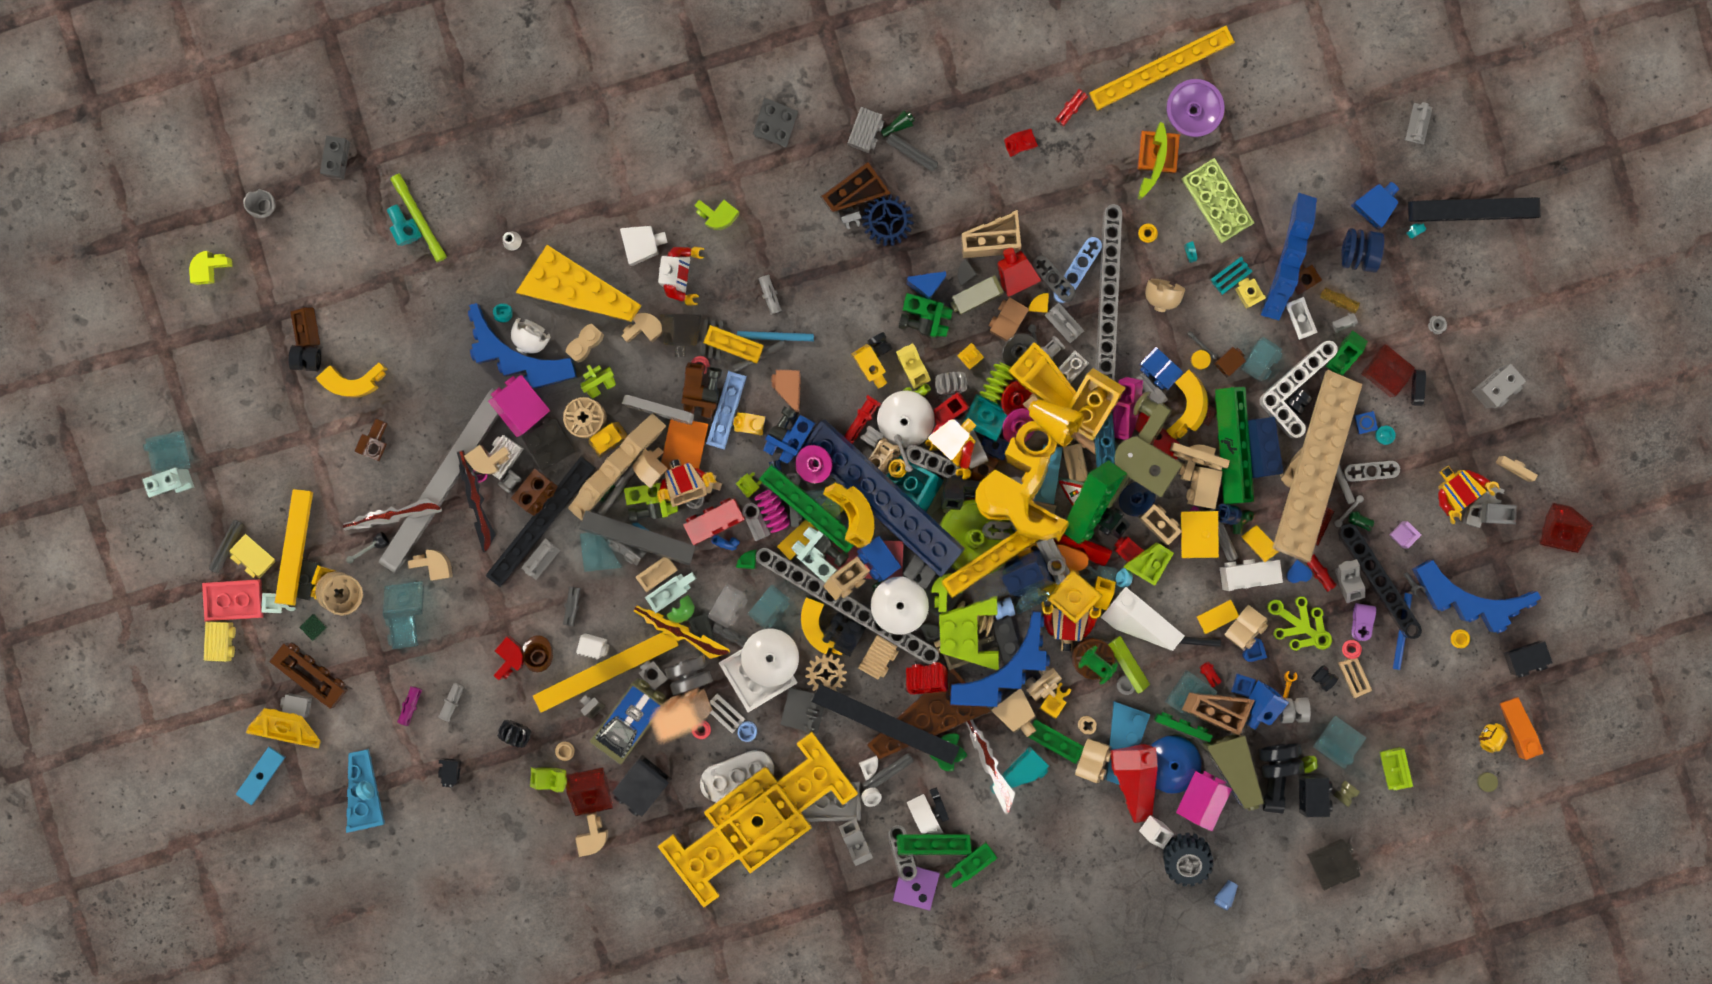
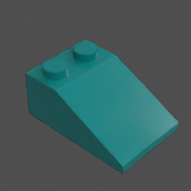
M908 460L909 465L912 466L911 472H906L901 478H894L890 473L886 476L927 512L944 480Z
M1029 746L1002 774V777L1010 788H1014L1034 781L1038 777L1040 779L1043 778L1048 772L1047 768L1049 765ZM999 777L997 782L1002 792L1007 790ZM993 783V784L990 786V789H991V791L995 794V792H994V790H993V788H992L993 786H995V783Z

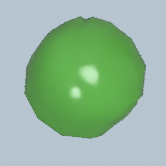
M690 596L683 597L680 600V608L676 609L673 607L672 612L666 615L669 621L681 623L692 616L695 607Z

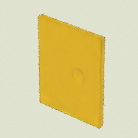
M1218 511L1181 512V557L1219 558Z

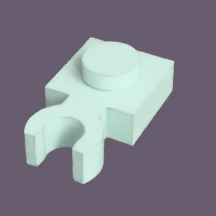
M262 593L261 613H282V608H286L288 611L296 610L295 607L275 603L276 594Z

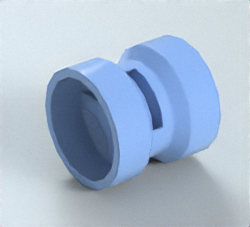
M1010 597L1004 598L1000 602L997 601L998 614L995 615L996 620L1003 619L1006 615H1015Z
M745 721L738 728V736L742 741L750 742L757 735V727L753 722Z

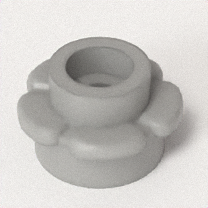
M1433 316L1429 320L1428 328L1434 334H1442L1447 329V322L1444 317Z

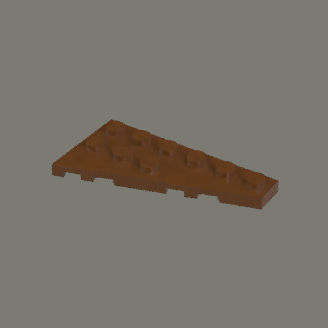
M954 669L948 671V691L922 694L897 719L935 736L991 712V710L987 706L950 704L951 684L966 683ZM879 733L867 744L879 759L909 746L882 733Z

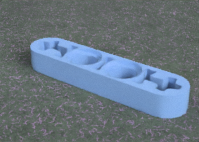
M1096 237L1086 240L1064 275L1066 279L1070 273L1077 275V282L1071 284L1075 290L1102 248L1101 241ZM1096 242L1098 249H1093L1090 255H1093V258L1088 254L1082 253L1083 250L1085 252L1089 250L1090 246L1088 243ZM1085 257L1088 260V265L1080 267L1077 263L1078 258ZM1069 290L1066 291L1065 295H1070ZM1053 293L1055 301H1057L1058 303H1065L1064 301L1059 299L1055 293Z

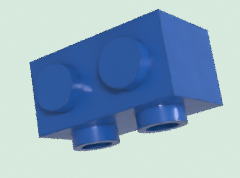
M880 536L874 537L870 544L857 550L858 558L864 565H867L870 569L869 574L878 582L884 581L901 568V565Z

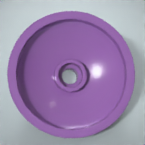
M1186 80L1177 85L1169 95L1166 106L1167 116L1171 125L1181 134L1189 137L1205 136L1214 131L1222 121L1224 115L1223 97L1213 84L1205 80ZM1190 108H1195L1197 112L1195 114L1191 113Z

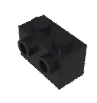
M1539 640L1504 652L1511 675H1518V678L1529 675V671L1535 669L1536 671L1545 670L1548 668L1547 665L1553 663L1545 641Z

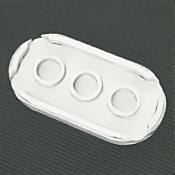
M760 750L742 753L708 767L701 776V791L706 798L717 802L764 766H767L774 775V763L768 754Z

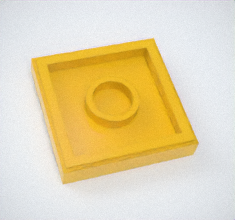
M1072 570L1047 596V600L1076 624L1102 595L1078 573Z

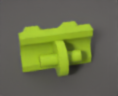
M590 364L586 366L589 371L583 374L587 380L580 383L583 392H587L592 399L601 394L597 387L600 383L603 382L607 389L616 385L610 366L602 370L600 365L592 368Z

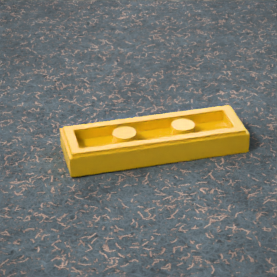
M710 325L703 342L758 364L764 345Z

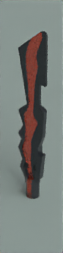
M460 450L457 452L461 480L465 482V493L469 508L474 510L477 522L473 523L482 551L486 552L496 534L481 507L484 497L479 493L480 484L477 483L478 476L473 473V468L465 459L464 450Z

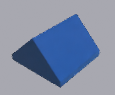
M946 271L907 277V285L924 298L931 299L945 280Z

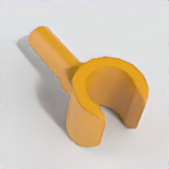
M1289 671L1284 674L1286 681L1284 698H1288L1292 682L1297 679L1296 672L1292 680L1288 678Z

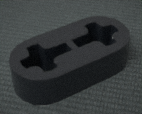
M1415 369L1413 372L1411 405L1423 406L1425 370Z

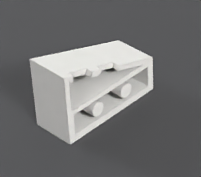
M1274 556L1266 562H1255V559L1243 560L1244 564L1236 565V562L1224 563L1225 567H1220L1222 589L1226 591L1283 583L1280 560H1274Z

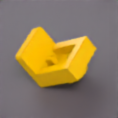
M736 413L733 421L734 431L763 435L765 416Z

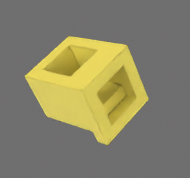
M1249 278L1240 281L1238 283L1239 287L1235 289L1246 309L1266 298L1255 279L1249 280ZM1248 288L1253 289L1254 293L1252 295L1248 294Z

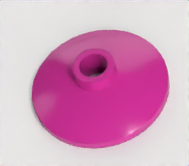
M1028 409L1014 410L1006 417L1002 426V434L1008 443H1010L1012 438H1016L1018 430L1024 424L1034 421L1029 416L1030 411ZM1034 431L1030 432V433L1026 436L1024 442H1026L1027 440H1029V439L1031 438V436L1033 435Z
M809 445L798 453L796 468L799 475L805 481L820 483L831 474L832 460L824 448L817 445ZM815 460L818 461L819 466H816V465H815V463H814Z

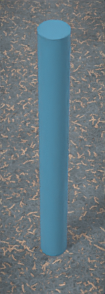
M737 331L738 336L746 339L814 341V334Z

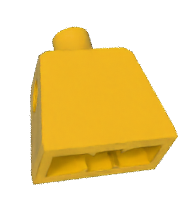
M866 344L851 353L869 382L873 380L877 389L887 384L882 375L886 371L870 345ZM874 365L875 370L870 372V366Z
M614 422L590 437L589 444L600 458L621 444L628 435L619 422Z

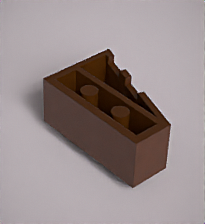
M866 162L822 194L820 198L828 209L834 212L891 193L869 162Z

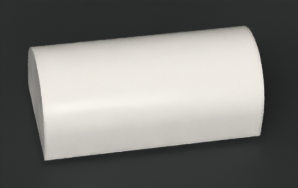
M1304 297L1286 304L1299 340L1318 333Z

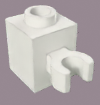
M1152 816L1148 817L1139 830L1150 843L1164 849L1172 837L1177 838L1162 821Z

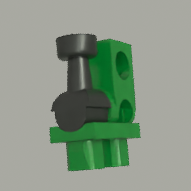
M907 293L902 312L920 315L919 321L908 319V315L901 314L898 328L905 330L906 327H909L931 338L936 336L947 337L949 327L939 325L940 318L951 320L953 309L944 306V303Z

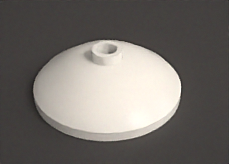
M898 391L888 396L881 404L877 415V423L881 434L889 440V443L898 445L894 440V436L900 435L903 448H907L913 444L920 445L930 436L934 427L935 416L931 404L925 397L913 391ZM901 419H907L908 424H902Z
M892 577L883 581L876 588L871 599V612L876 623L889 633L907 634L913 632L922 625L928 614L929 602L925 590L916 581L907 577ZM898 602L904 604L903 609H897L896 605Z
M763 629L754 633L746 641L742 650L741 661L745 673L751 680L763 686H778L788 681L794 675L799 663V652L794 640L785 632L778 629ZM767 655L773 656L772 662L766 660Z

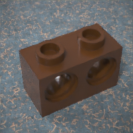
M534 469L511 499L526 512L535 516L536 513L542 510L548 498L554 495L558 486L542 472ZM544 482L543 488L540 489V485ZM532 497L531 503L528 504V500Z

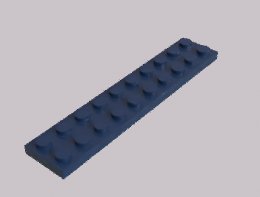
M825 419L822 420L804 443L802 449L809 445H817L824 448L832 460L830 475L843 485L845 489L852 486L857 488L870 504L873 515L940 577L944 576L965 548Z

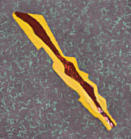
M638 605L634 609L635 613L644 617L647 624H653L656 630L663 631L664 634H672L677 641L687 640L710 659L730 652L728 648L702 635L699 638L690 633L688 627L664 619L662 614L646 610Z

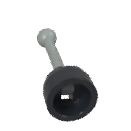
M383 532L378 533L373 538V544L353 556H348L346 562L349 564L353 563L354 559L374 547L379 549L385 548L390 544L387 536Z

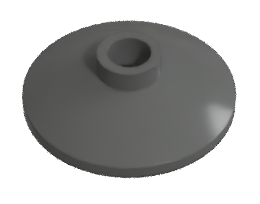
M1017 334L1011 337L1002 349L1004 363L1012 367L1032 343L1035 342L1037 344L1036 340L1028 334Z

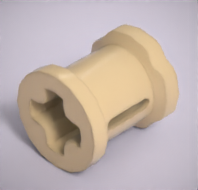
M1083 716L1079 719L1078 728L1081 732L1092 734L1096 731L1097 723L1093 718ZM1085 721H1087L1088 723L1091 721L1090 729H1083L1085 726L1083 723Z

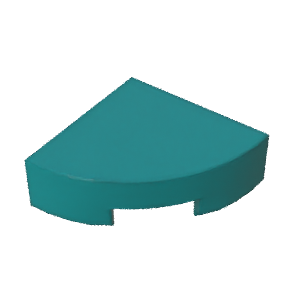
M1194 242L1186 243L1184 245L1189 262L1193 263L1197 261Z

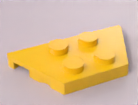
M264 708L251 722L246 731L247 734L318 749L321 744V740L302 716L295 713L280 712L276 709Z

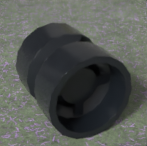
M292 345L288 358L290 370L302 371L305 368L306 371L318 372L321 366L320 347L308 346L305 349L304 346Z

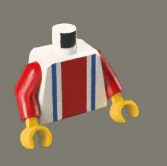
M674 247L667 256L661 257L658 282L664 288L667 297L681 302L685 301L687 306L698 305L693 302V298H699L697 294L686 295L690 256L703 259V256H699V251L705 250L702 247H693L692 249L690 247Z

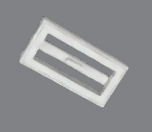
M718 693L711 699L710 705H713L734 724L733 728L714 710L710 714L733 733L745 718ZM718 699L740 720L737 722L715 701Z

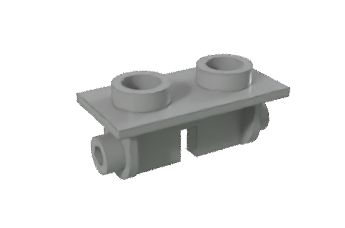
M1428 103L1413 104L1405 138L1406 141L1424 145L1433 108Z
M1060 303L1056 304L1045 314V317L1069 343L1084 332Z
M545 538L522 566V569L528 576L537 580L560 550Z
M610 539L607 540L609 547L613 551L620 552L624 555L627 562L634 563L636 566L646 554L643 550Z

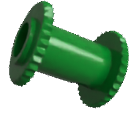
M1093 646L1082 656L1078 667L1082 668L1086 665L1101 677L1099 684L1103 685L1113 676L1118 663L1108 664L1095 653L1097 647Z

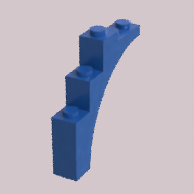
M1298 193L1291 211L1290 223L1281 258L1261 310L1262 316L1279 321L1290 296L1292 297L1297 286L1299 268L1306 255L1307 240L1315 222L1317 202L1315 197Z
M477 303L469 305L468 316L475 326L473 335L475 340L479 341L478 343L471 344L470 354L473 361L476 360V363L482 364L499 359L500 362H497L499 372L503 373V376L507 377L526 372L527 374L524 375V378L533 389L578 378L573 359L539 360L512 350L493 333L484 318L480 305Z
M1427 560L1412 569L1420 585L1425 588V595L1434 610L1444 611L1450 608L1452 603L1461 621H1475L1479 618L1480 614L1489 632H1496L1497 634L1507 629L1506 626L1511 624L1508 616L1511 618L1520 614L1521 609L1524 607L1527 609L1537 604V600L1541 599L1538 591H1531L1519 597L1504 600L1479 598L1454 585L1440 571L1433 560Z
M1031 612L1030 625L1025 640L1017 653L1005 666L981 680L951 684V705L997 707V702L1001 703V691H998V688L1021 689L1022 684L1025 685L1026 674L1022 673V669L1046 671V666L1050 664V655H1046L1047 651L1039 650V647L1043 646V635H1040V627H1044V616H1041V612Z

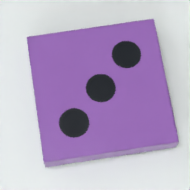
M916 866L917 874L911 881L906 882L898 877L893 901L930 910L940 872ZM909 867L903 868V875L911 877L913 874L912 869Z

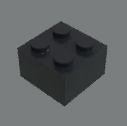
M1298 774L1299 813L1305 817H1330V812L1333 811V803L1330 800L1329 792H1332V781H1329V778L1323 774Z

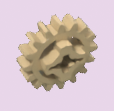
M823 653L821 659L818 655L815 656L816 662L809 661L812 667H806L810 674L805 675V678L811 679L807 684L814 685L813 691L819 685L814 679H820L824 686L834 691H837V686L839 688L843 687L840 682L846 681V678L842 677V675L846 674L847 671L842 670L845 664L838 663L839 657L834 660L833 654L826 658V654ZM828 662L835 664L838 669H832ZM819 663H822L820 670L813 672L814 668ZM824 669H827L828 672L835 673L829 675L828 679H825L824 676L819 675L824 672ZM834 677H839L837 682L831 686L830 681Z

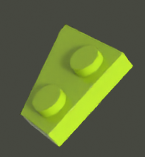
M1155 543L1125 564L1123 568L1155 586L1174 552L1159 543Z

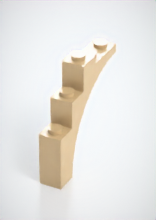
M652 413L626 437L621 446L584 483L579 490V494L568 509L582 520L585 510L592 511L600 499L638 458L642 451L647 449L660 436L666 425Z

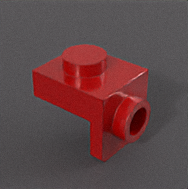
M1032 129L1013 133L1004 139L1010 157L1038 147Z
M1128 536L1121 537L1114 544L1116 546L1114 551L1127 563L1144 552Z

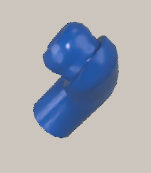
M714 535L711 539L714 545L732 551L736 550L740 544V541L735 537H731L728 541L718 535Z

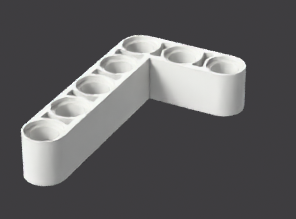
M1325 341L1319 344L1260 397L1261 407L1270 417H1275L1276 424L1290 438L1303 436L1306 428L1304 423L1284 400L1336 355L1338 349L1333 341ZM1324 345H1328L1331 348L1330 355H1326L1323 352ZM1310 358H1314L1317 361L1315 368L1309 365ZM1296 370L1302 373L1303 377L1300 381L1294 377ZM1281 383L1287 384V393L1281 392ZM1268 395L1274 399L1272 406L1266 404L1265 399ZM1280 410L1286 412L1287 417L1285 420H1281L1278 417ZM1293 424H1296L1299 427V433L1297 435L1293 434L1291 431V427Z

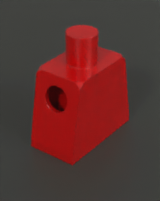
M1013 248L1004 250L1003 255L1005 259L1000 260L997 265L1002 289L1008 297L1041 281L1022 251L1015 253Z

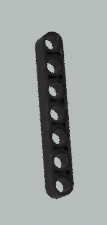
M1540 198L1408 202V222L1541 218Z
M1352 524L1342 525L1338 531L1340 539L1353 559H1357L1360 570L1401 633L1408 639H1416L1421 636L1422 628L1357 527ZM1347 527L1353 531L1351 538L1344 536V529ZM1358 543L1363 546L1361 554H1356L1354 551V547ZM1367 560H1372L1374 563V567L1370 571L1365 568ZM1378 576L1384 578V585L1378 587L1375 583ZM1389 592L1395 595V600L1392 603H1388L1386 600V595ZM1402 608L1406 615L1400 620L1396 613ZM1410 625H1414L1416 628V633L1412 636L1407 632V628Z

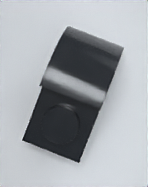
M955 474L948 478L941 496L942 509L961 510L964 498H975L976 490L981 481L963 480V474L961 476Z

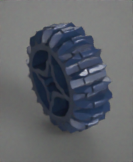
M889 194L888 200H885V196H881L882 201L880 202L878 198H875V205L872 202L868 203L871 210L868 208L864 209V212L869 215L862 216L863 220L868 221L863 223L862 226L869 227L865 231L866 235L872 232L870 240L877 237L876 244L884 240L883 246H887V241H890L891 246H894V239L900 244L902 242L900 236L905 239L908 237L904 231H912L907 225H913L914 222L908 220L913 217V214L906 213L911 208L910 206L903 208L906 201L903 200L899 204V196L895 198V201H892V194ZM888 206L897 208L902 215L892 214ZM882 207L883 215L880 218H876V220H872L874 212ZM886 212L889 219H893L890 222V229L887 223L882 221V219L885 220ZM904 220L902 228L893 234V225ZM873 226L884 227L888 235L880 234Z

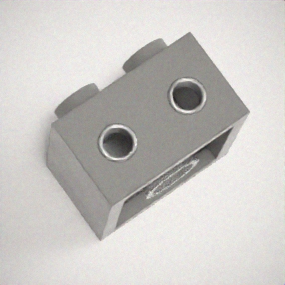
M1508 364L1496 369L1471 392L1486 409L1502 407L1509 401L1508 397L1511 394L1515 395L1523 389L1522 385L1526 380L1512 364Z

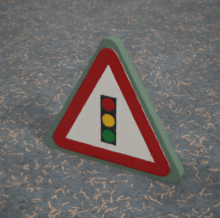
M1059 477L1057 482L1071 507H1073L1084 483Z

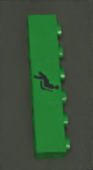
M1245 387L1215 389L1216 419L1218 422L1220 446L1219 457L1230 460L1228 468H1222L1221 470L1223 471L1221 478L1224 504L1254 502Z

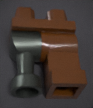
M688 362L685 369L681 402L684 404L683 409L694 414L695 406L702 407L701 416L711 418L713 411L718 405L719 390L717 389V379L721 378L722 369L716 367L707 368L706 375L709 377V381L706 386L702 385L705 365Z

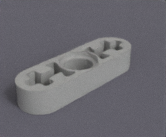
M1395 461L1350 464L1343 469L1346 480L1350 482L1395 478L1400 473V466ZM1389 464H1391V467H1395V471L1390 475V472H1381V468H1388ZM1360 466H1363L1362 474H1356L1354 478L1348 475L1351 467H1353L1354 471L1361 470ZM1369 466L1376 468L1377 472L1373 477L1367 475L1366 470Z

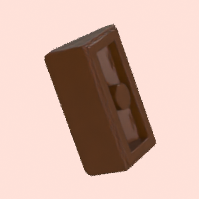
M308 307L290 311L296 345L304 346V348L320 345L314 308Z

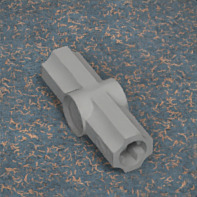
M1053 538L1039 540L1036 544L1048 565V571L1053 575L1057 585H1059L1070 574L1066 560L1061 555ZM1059 561L1062 567L1054 568L1052 562Z

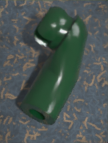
M1242 511L1240 522L1233 525V534L1242 535L1243 525L1252 521L1255 517L1253 511Z

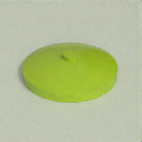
M975 500L964 501L961 510L950 509L940 524L942 528L965 548L951 566L956 571L1003 541L984 537L982 533L983 526L988 522L998 520H989L982 515ZM1001 520L998 522H1009V520ZM992 526L988 528V531L992 534L999 532L998 529H993ZM1011 527L1003 530L1005 533L1013 534ZM1001 565L1000 567H998L997 569H995V570L992 571L991 573H993V572L999 570L1003 565Z

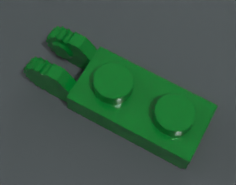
M987 842L971 852L970 855L956 863L944 876L945 878H950L957 871H960L963 876L954 880L951 884L955 888L995 861L997 856Z

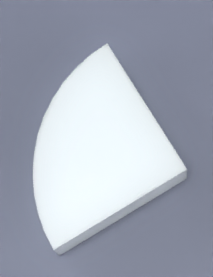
M877 756L859 762L866 781L872 778L877 771Z

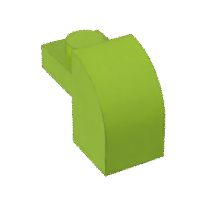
M700 200L694 205L697 209L696 213L703 219L709 218L705 225L713 230H722L729 227L740 214L737 209L725 200L721 202L715 211Z
M947 573L942 577L939 576L932 584L931 592L938 593V596H935L934 607L938 608V612H946L948 592L941 581L953 573Z
M531 768L530 787L536 790L551 789L555 792H564L567 785L565 769Z

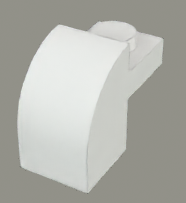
M924 794L907 802L921 834L940 835L943 833Z

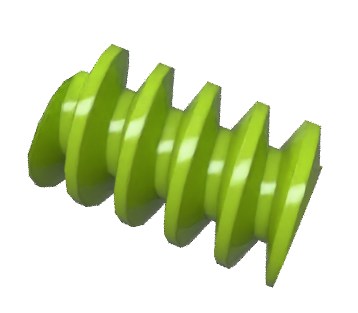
M999 362L1000 364L993 365L997 371H990L993 378L986 379L990 384L983 385L986 392L980 391L979 393L982 397L998 404L997 400L1002 399L1000 393L1004 392L1003 387L1009 385L1007 380L1014 379L1008 372L1011 367Z

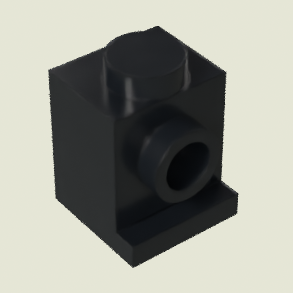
M441 758L439 764H442V767H439L438 778H441L442 787H454L460 781L461 760Z

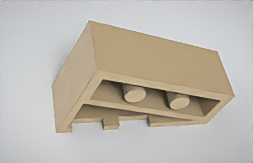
M1018 210L1002 218L999 217L988 224L980 225L962 233L963 258L1003 255L1004 250L1008 248H1013L1015 253L1021 251Z

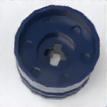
M1349 228L1342 244V267L1348 269L1351 266L1352 270H1356L1361 262L1362 271L1376 273L1382 261L1384 234L1369 231L1364 239L1363 230H1358L1356 233L1354 228Z

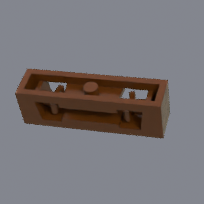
M292 642L283 643L269 662L329 709L334 708L348 691L345 687L346 684L341 679H334L329 675L331 672L324 666L319 667L316 665L313 657L308 654H302L296 644ZM298 663L321 682L325 681L327 684L320 687L298 669L294 670L291 667Z

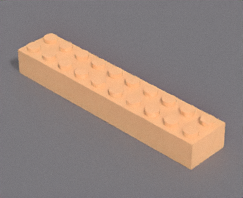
M697 687L689 690L683 696L678 694L668 699L664 705L656 710V715L651 719L660 741H664L699 727L713 709L705 689L700 690Z

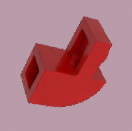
M957 392L933 410L936 425L950 421L970 408L960 392Z
M507 636L495 649V652L505 660V663L493 675L498 680L503 678L506 680L513 673L512 667L519 671L524 665L523 648L511 636Z

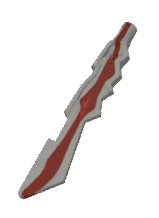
M425 498L399 510L391 506L385 511L377 510L376 512H369L365 516H358L354 521L344 523L343 528L345 531L373 528V525L397 523L400 518L411 515L412 519L439 513L442 511V508L430 499Z
M973 720L967 721L966 724L970 730L975 750L978 749L979 758L985 773L991 775L995 786L992 788L1004 812L1008 814L1016 794L997 770L999 761L993 757L994 750L990 748V742L984 738V733L978 730Z

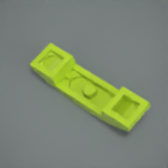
M1159 122L1152 143L1160 146L1151 179L1144 178L1142 180L1137 197L1140 200L1152 189L1165 163L1167 135L1164 123Z

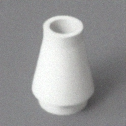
M511 231L504 234L503 245L506 249L516 250L520 247L522 239L517 232ZM512 236V241L508 242L509 237Z

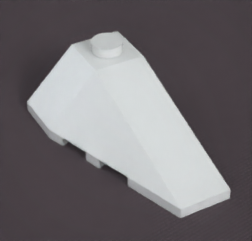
M1126 587L1101 616L1104 621L1116 630L1172 651L1185 637Z

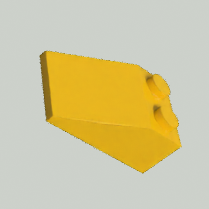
M1094 368L1088 372L1068 406L1069 409L1083 414L1084 419L1078 432L1092 441L1126 389Z

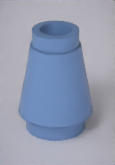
M1228 880L1214 897V904L1225 910L1232 907L1238 885Z

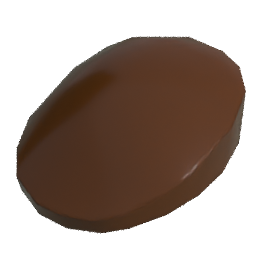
M535 635L525 642L522 651L525 666L532 672L545 671L551 665L553 659V648L549 640L543 636Z

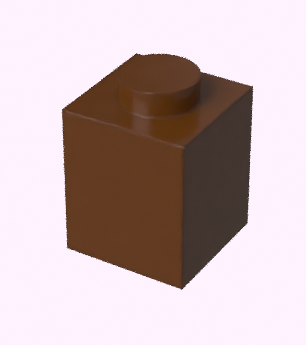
M1231 347L1214 365L1227 378L1246 361L1243 358L1245 355L1239 348Z

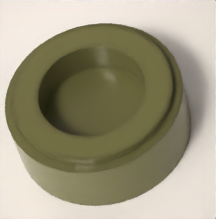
M1484 772L1479 775L1477 785L1485 792H1492L1498 786V779L1494 774Z

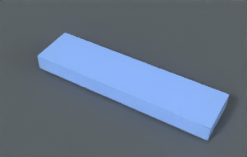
M728 371L707 439V445L725 450L747 376Z

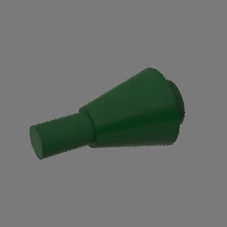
M903 110L891 125L881 130V133L886 137L894 131L913 127L915 119L910 111L906 112Z

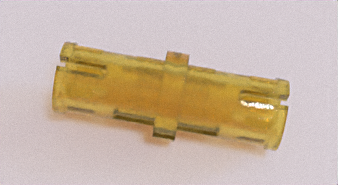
M1324 287L1320 296L1321 299L1331 302L1335 307L1344 308L1354 314L1360 306V302L1346 297L1344 293L1339 294L1327 287Z

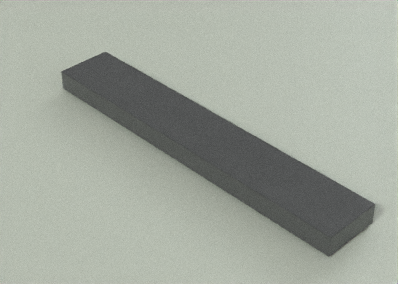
M585 510L579 530L686 565H690L696 547Z

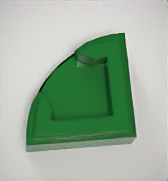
M757 550L745 552L737 561L736 568L755 569Z

